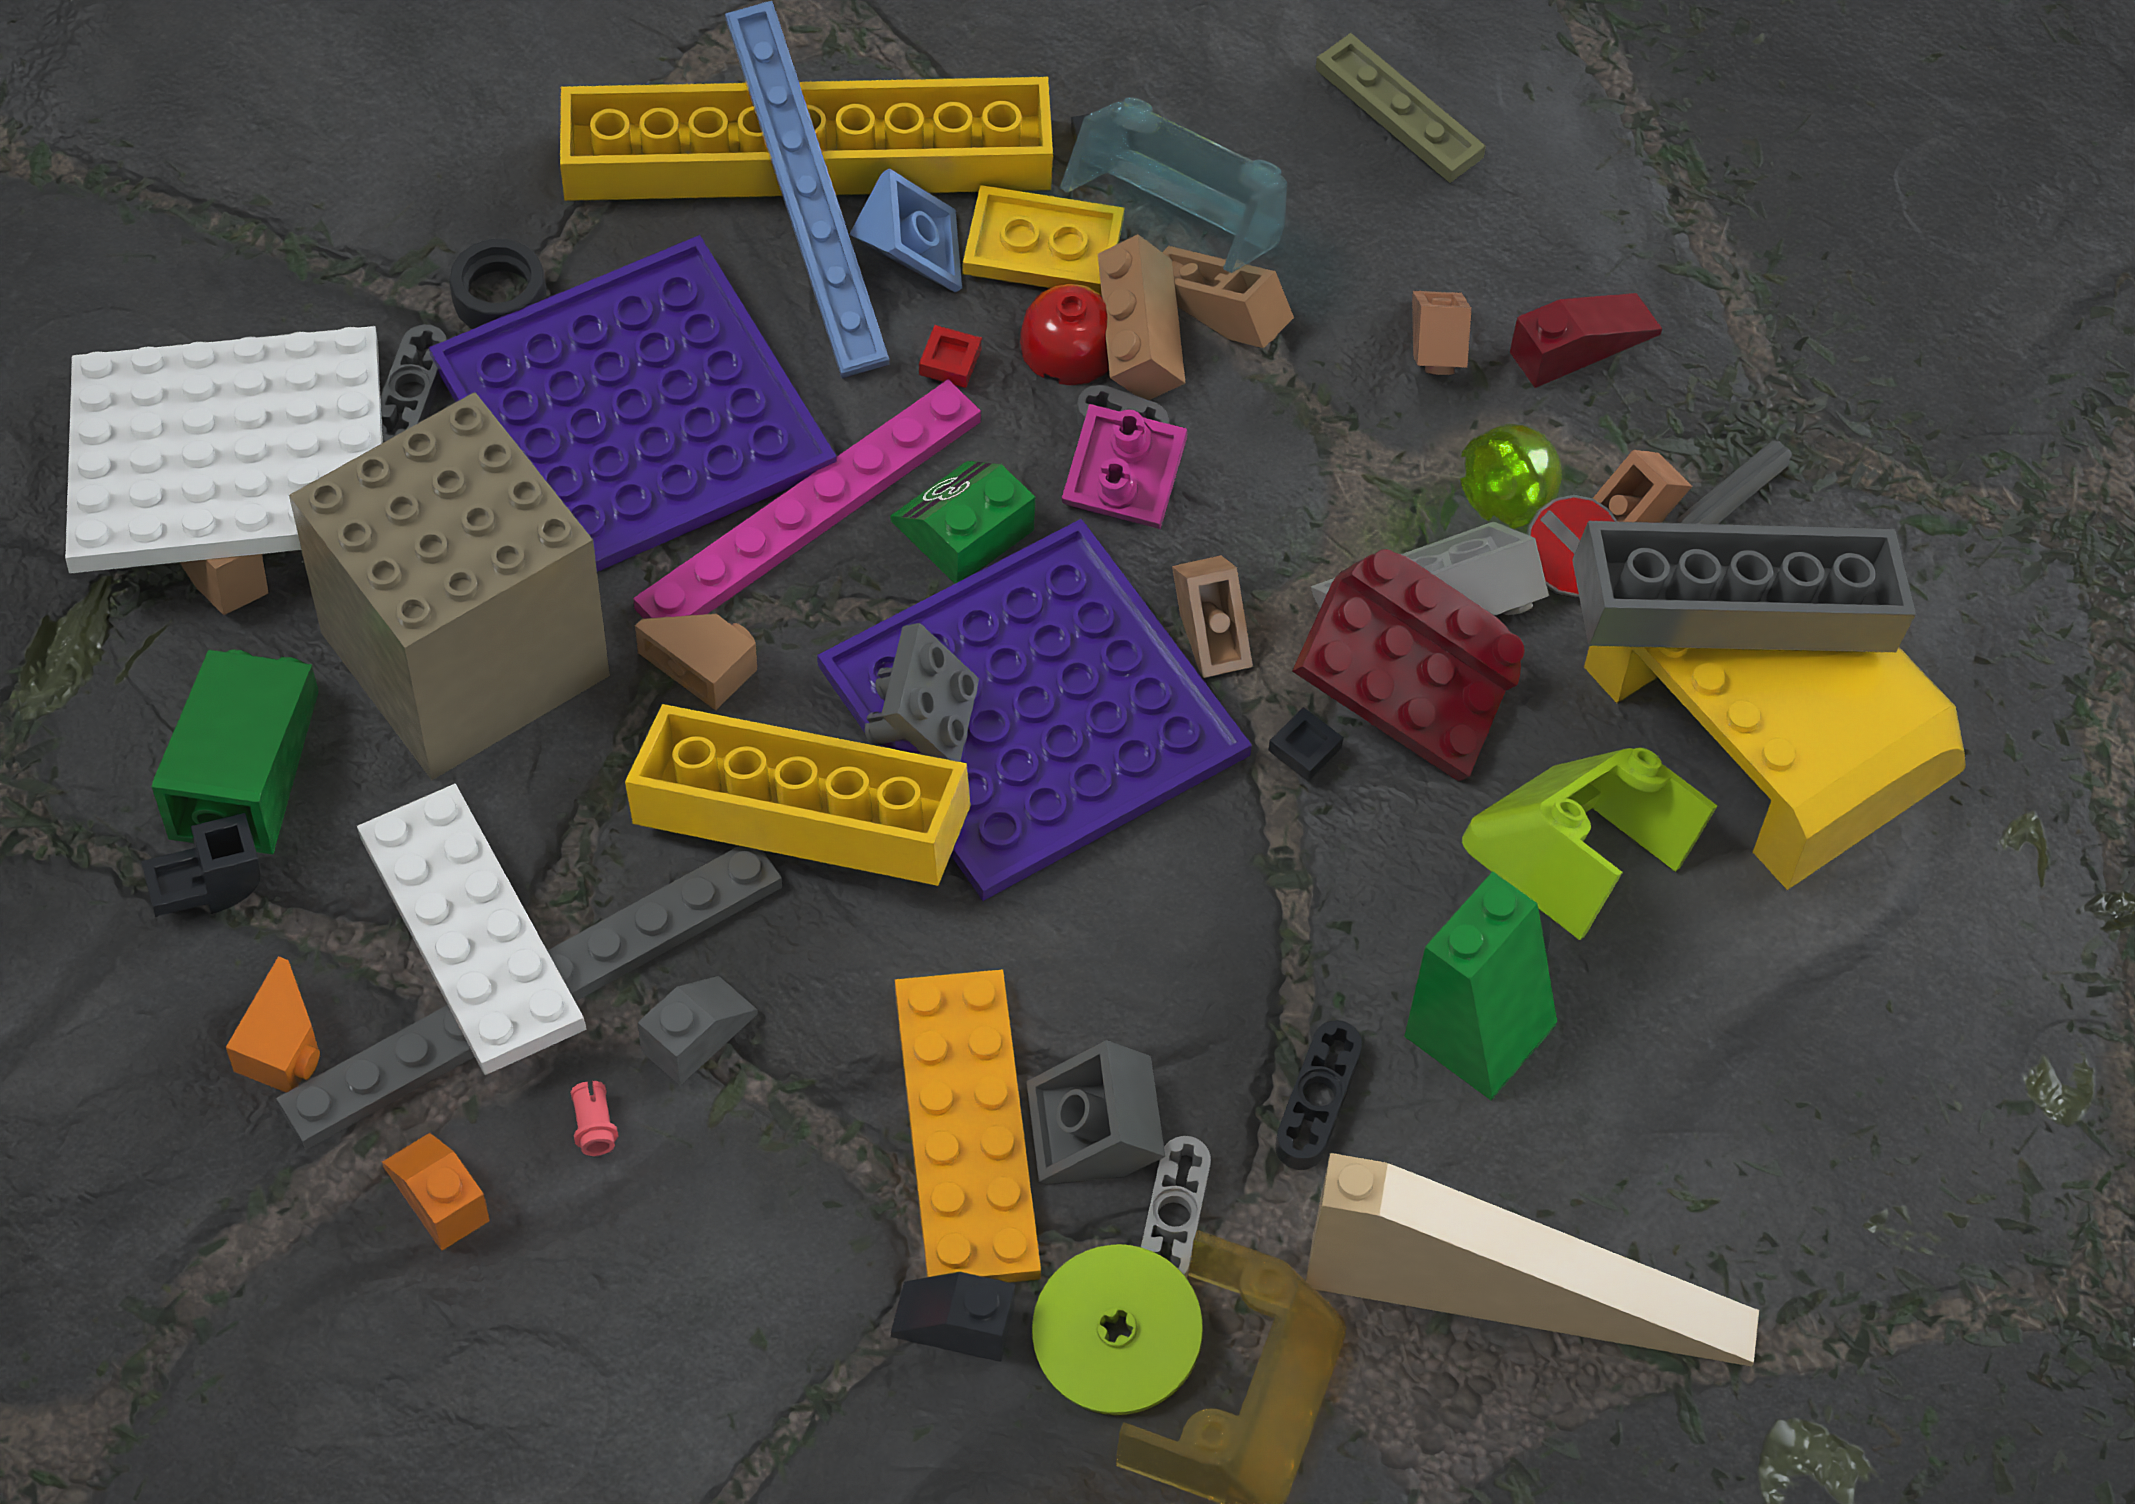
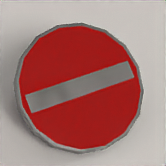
M1579 495L1555 498L1537 510L1527 527L1526 535L1534 537L1536 540L1547 588L1556 594L1579 597L1572 559L1588 521L1618 522L1608 508L1593 498Z

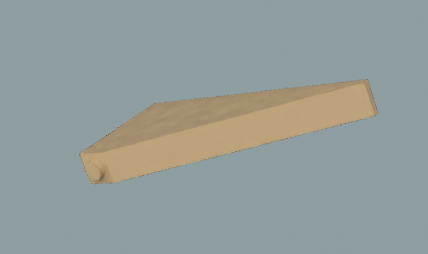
M1330 1153L1312 1238L1305 1288L1752 1367L1755 1356L1759 1310L1392 1164Z

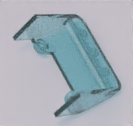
M1127 97L1124 102H1115L1085 116L1060 185L1061 189L1069 192L1108 172L1234 234L1235 238L1223 267L1224 270L1233 273L1278 245L1285 228L1287 181L1281 176V169L1263 160L1252 161L1152 112L1153 108L1150 104L1137 98Z

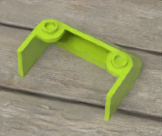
M1627 748L1552 766L1474 816L1462 836V844L1473 858L1537 902L1538 908L1577 939L1581 940L1587 934L1623 873L1583 842L1591 829L1590 821L1585 814L1593 808L1676 872L1681 868L1718 805L1663 765L1660 758L1652 751L1645 748Z

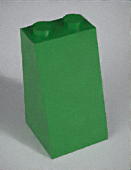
M208 650L151 786L168 840L194 843L191 826L245 813L256 852L274 854L319 692L312 664H306L292 657H281L279 659L257 657L242 650H229L227 652Z
M1493 871L1425 946L1404 1035L1405 1038L1489 1100H1492L1557 1024L1538 903Z

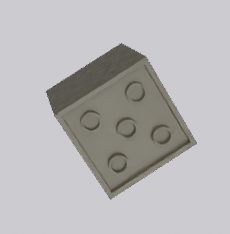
M476 392L289 495L321 634L431 780L610 676L593 539Z

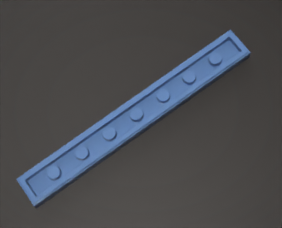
M768 1L726 13V23L841 378L889 365L885 344L773 2Z

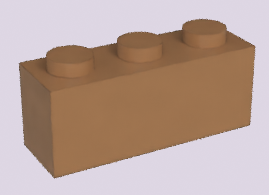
M1137 234L1098 253L1102 299L1106 304L1108 314L1106 342L1110 378L1135 396L1151 400L1186 382L1172 259Z

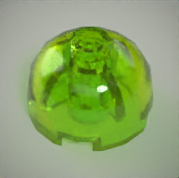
M1516 424L1498 426L1473 438L1462 451L1461 457H1466V476L1460 479L1461 486L1471 506L1487 521L1491 520L1494 515L1503 523L1509 524L1511 529L1524 526L1531 522L1537 510L1558 496L1563 478L1559 455L1554 445L1544 434L1529 426Z

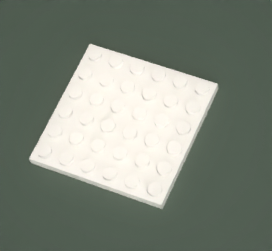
M376 326L347 327L340 330L309 333L296 332L288 335L257 338L245 337L237 340L194 342L185 345L142 347L134 350L72 355L65 555L69 573L301 550L289 495L383 443Z

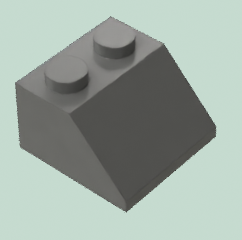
M1105 1040L1026 1081L1039 1182L1055 1184L1125 1177L1165 1157L1151 1056Z

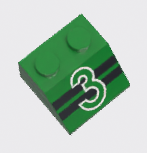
M966 461L890 517L891 522L956 584L981 570L1034 531L1036 497L1002 464Z

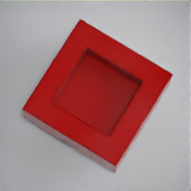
M934 325L919 362V375L942 382L949 379L954 385L966 388L982 350V338Z

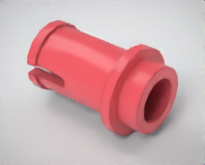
M593 1081L594 1094L590 1096L588 1082H582L574 1086L570 1091L578 1129L574 1133V1141L585 1155H604L613 1150L615 1147L614 1142L618 1138L617 1127L610 1122L606 1100V1086L602 1082Z

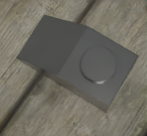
M720 976L677 986L638 1022L641 1052L678 1085H681L758 1014V1011Z

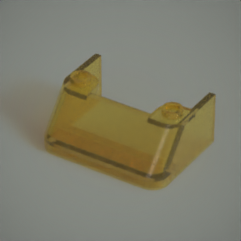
M1197 1230L1193 1239L1188 1276L1241 1294L1246 1305L1252 1310L1274 1318L1272 1327L1239 1416L1219 1409L1198 1411L1186 1422L1179 1442L1123 1422L1119 1432L1116 1466L1221 1504H1286L1344 1344L1346 1335L1345 1321L1342 1315L1285 1261Z

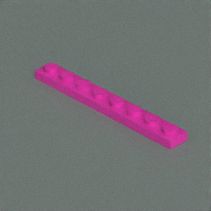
M949 379L837 456V462L817 470L634 597V609L643 619L709 614L981 422V410Z

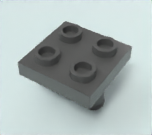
M921 623L903 626L893 667L881 668L877 674L880 678L876 679V690L880 698L884 700L882 712H871L868 714L866 719L870 723L865 724L867 740L875 746L908 740L923 755L960 762L964 743L967 739V730L974 699L977 695L979 678Z

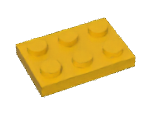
M980 185L963 259V274L1047 288L1064 284L1087 286L1102 295L1098 253L1119 244L1124 221V208Z

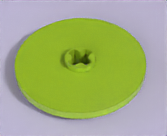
M1121 1244L1106 1245L1076 1255L1063 1264L1050 1277L1040 1293L1035 1306L1032 1322V1339L1035 1354L1043 1373L1053 1387L1066 1399L1092 1412L1108 1415H1127L1138 1413L1160 1404L1184 1384L1200 1354L1203 1339V1320L1198 1299L1192 1286L1182 1272L1170 1261L1153 1251L1141 1247ZM1120 1316L1126 1317V1325L1132 1332L1129 1337L1120 1335L1115 1343L1109 1342L1108 1331L1103 1327L1106 1321L1116 1323Z

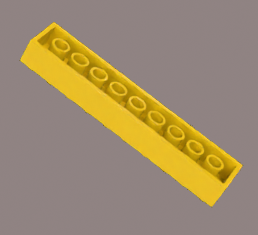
M1048 77L799 82L836 195L871 194L882 172L889 168L928 193L979 192L980 185L1015 191L1051 190L1053 146ZM746 83L561 87L560 168L564 201L782 196Z

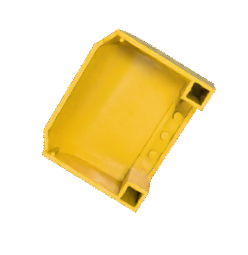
M1589 646L1584 668L1616 703L1658 677L1771 799L1753 853L1786 890L1963 772L1966 766L1956 706L1900 647L1896 652Z

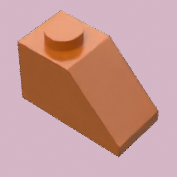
M278 956L228 1042L226 1050L234 1072L286 1093L298 1087L302 1079L308 1080L312 1076L320 1058V1050L318 1049L313 1028L290 963L287 959Z
M431 1133L382 1161L384 1169L441 1251L490 1221L482 1190L455 1152Z

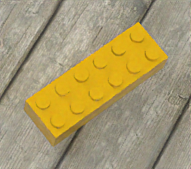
M665 704L661 705L625 781L632 823L635 825L937 886L940 883L971 806L967 763Z

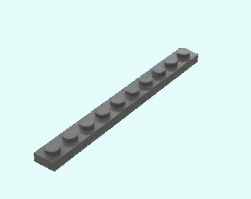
M738 846L547 951L576 1002L781 889L782 878L763 850ZM446 1005L276 1099L284 1117L304 1149L307 1150L475 1056L449 1006Z

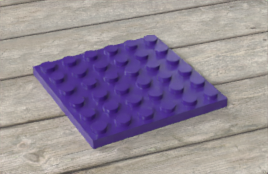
M700 235L429 347L430 356L455 402L476 392L593 539L597 572L791 488L817 470L837 462V456Z
M1082 519L817 655L818 667L864 733L865 724L870 723L866 719L868 714L871 712H882L884 700L878 695L875 685L876 679L880 678L877 674L881 668L893 667L903 626L921 623L979 678L977 695L974 699L967 730V739L964 743L960 761L967 763L971 806L951 856L982 901L1251 755L1252 744ZM908 740L885 743L880 746L923 755Z

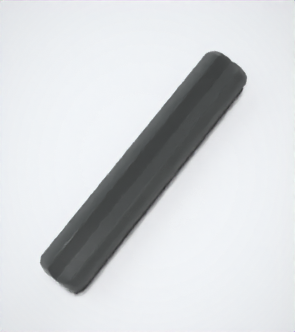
M1771 441L1683 513L1676 522L1686 524H1718L1784 470L1790 463L1791 451L1789 448L1784 447L1780 441Z

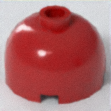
M1064 284L1054 286L1036 297L1026 310L1020 333L1023 359L1035 374L1044 378V373L1051 377L1059 378V384L1071 386L1089 383L1103 376L1109 370L1106 342L1108 314L1102 295L1087 286Z

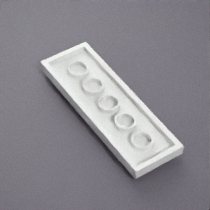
M456 783L357 826L360 838L484 1075L587 1030L583 1015Z

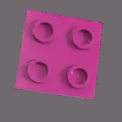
M1089 404L1062 495L1063 504L1161 529L1188 436L1187 429L1143 418L1134 410L1119 412Z

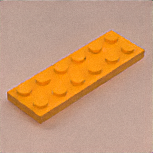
M1003 969L895 979V996L927 1277L964 1272L1004 1282L1041 1279V1266Z

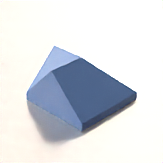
M890 168L882 172L849 235L882 255L953 292L962 289L956 210Z

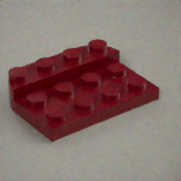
M1382 549L1352 564L1335 577L1292 672L1459 782L1470 777L1505 692L1518 684L1521 660L1525 649L1522 640L1517 635L1510 633L1508 628L1490 612L1410 558L1388 549Z

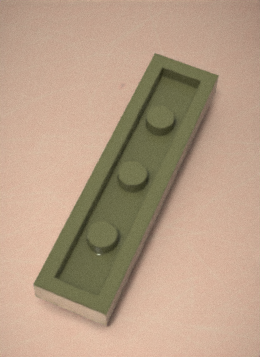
M1352 33L1317 57L1315 70L1449 183L1484 158L1486 145Z

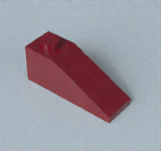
M1637 293L1559 299L1517 317L1510 353L1534 388H1537L1661 335L1662 327Z

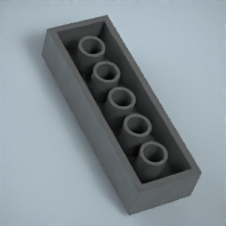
M1588 521L1572 559L1588 646L1896 652L1916 616L1895 529Z

